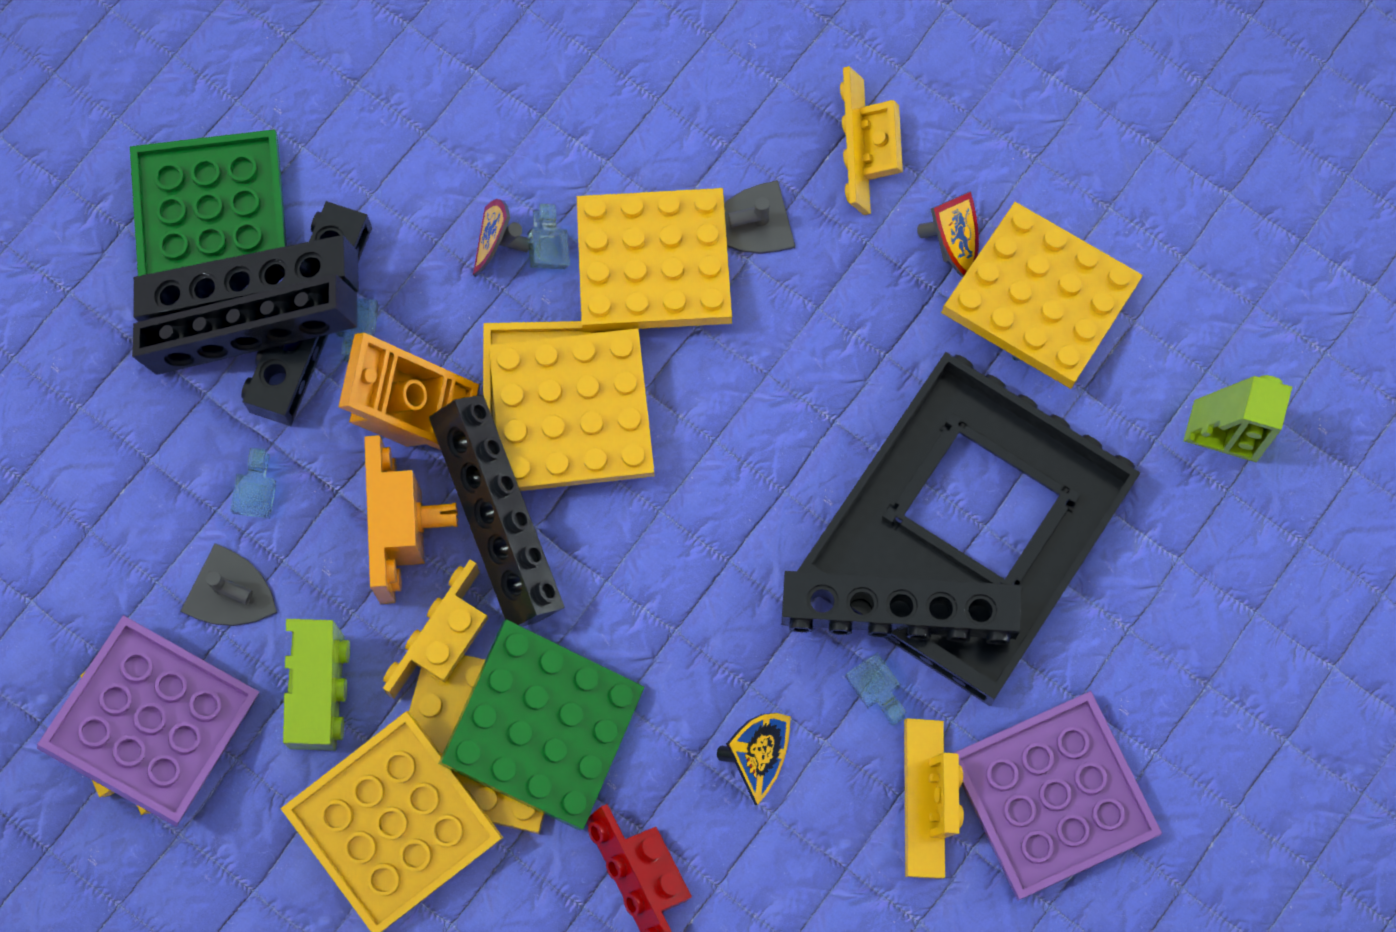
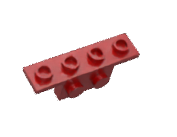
M608 804L601 806L589 816L586 824L591 840L597 844L606 862L608 874L615 880L624 898L626 910L633 916L640 932H672L662 912L685 903L692 896L657 827L625 839Z

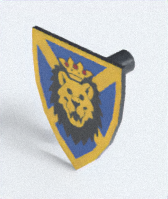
M779 713L760 714L741 726L726 743L727 746L721 745L717 750L719 761L734 762L754 805H758L779 775L789 742L791 716Z

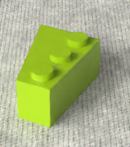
M1252 376L1195 399L1183 441L1257 463L1282 430L1292 386L1283 384L1282 380L1274 376Z
M286 619V631L292 632L291 655L285 656V668H289L288 692L284 693L283 743L289 749L336 751L337 740H343L344 717H339L340 702H345L347 698V679L342 678L343 663H349L350 641L345 640V636L334 620Z

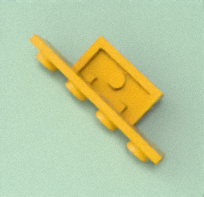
M848 66L843 67L844 82L840 84L841 97L845 102L842 128L846 135L847 149H844L843 152L844 163L848 169V183L845 184V195L849 204L863 215L871 214L869 180L903 173L899 104L894 100L865 106L864 79Z
M471 559L465 567L459 566L454 571L448 583L451 588L443 599L439 597L433 602L428 610L427 617L429 620L421 631L417 629L413 632L405 645V649L408 651L400 663L395 661L387 670L383 681L386 683L383 689L391 698L395 699L417 665L446 683L488 620L486 614L462 600L480 573L477 563Z
M906 718L904 719L905 877L944 879L945 838L959 834V828H961L964 819L963 807L959 804V788L963 782V769L959 765V754L944 753V721Z

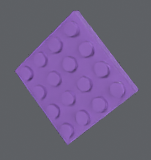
M123 615L38 742L37 749L177 827L254 704L259 691Z
M1091 691L954 752L959 754V765L963 769L962 786L1017 901L1162 834Z

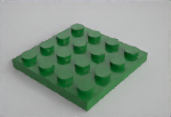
M275 129L130 146L138 276L287 246L279 144Z
M506 619L501 624L438 764L579 831L583 830L644 690V686Z

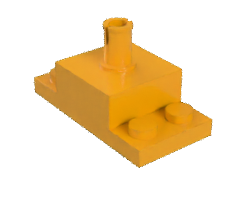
M363 332L354 334L338 407L351 412L350 423L407 447L427 444L441 450L429 416L455 399L477 396L479 384Z
M380 435L364 436L370 588L380 604L396 603L395 592L402 590L401 571L396 566L425 564L424 529L458 527V518L456 517L458 516L456 502L452 504L423 506L422 492L413 471H397L396 459L392 458L391 448L385 447Z

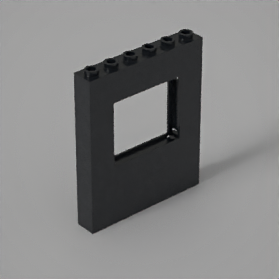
M945 352L798 569V572L1021 585L1020 632L1016 640L1010 639L1009 644H990L986 642V638L970 637L968 642H952L947 640V635L932 634L930 639L916 640L908 638L907 633L891 632L890 637H883L988 706H991L1130 491L1140 472L1134 469L1135 465L1129 459L1121 455L1113 456L1103 450L1102 444L1089 435L1081 436L1071 430L1070 425L1063 418L1054 414L1049 416L1037 409V404L1029 397L1022 394L1016 396L1005 389V384L997 377L989 374L984 376L973 369V364L960 355L952 356ZM959 433L1059 495L1005 579L904 516ZM896 517H897L898 519L902 520V522L899 523V522L896 520ZM820 596L821 598L832 604V602L828 598ZM856 599L850 604L852 610L859 615L868 614L872 610L870 603L864 599ZM896 601L890 605V610L895 616L906 617L911 613L910 607L905 602ZM937 603L929 607L931 615L936 619L943 620L950 616L948 608L943 604ZM973 606L969 609V614L973 620L985 622L989 619V614L985 608Z

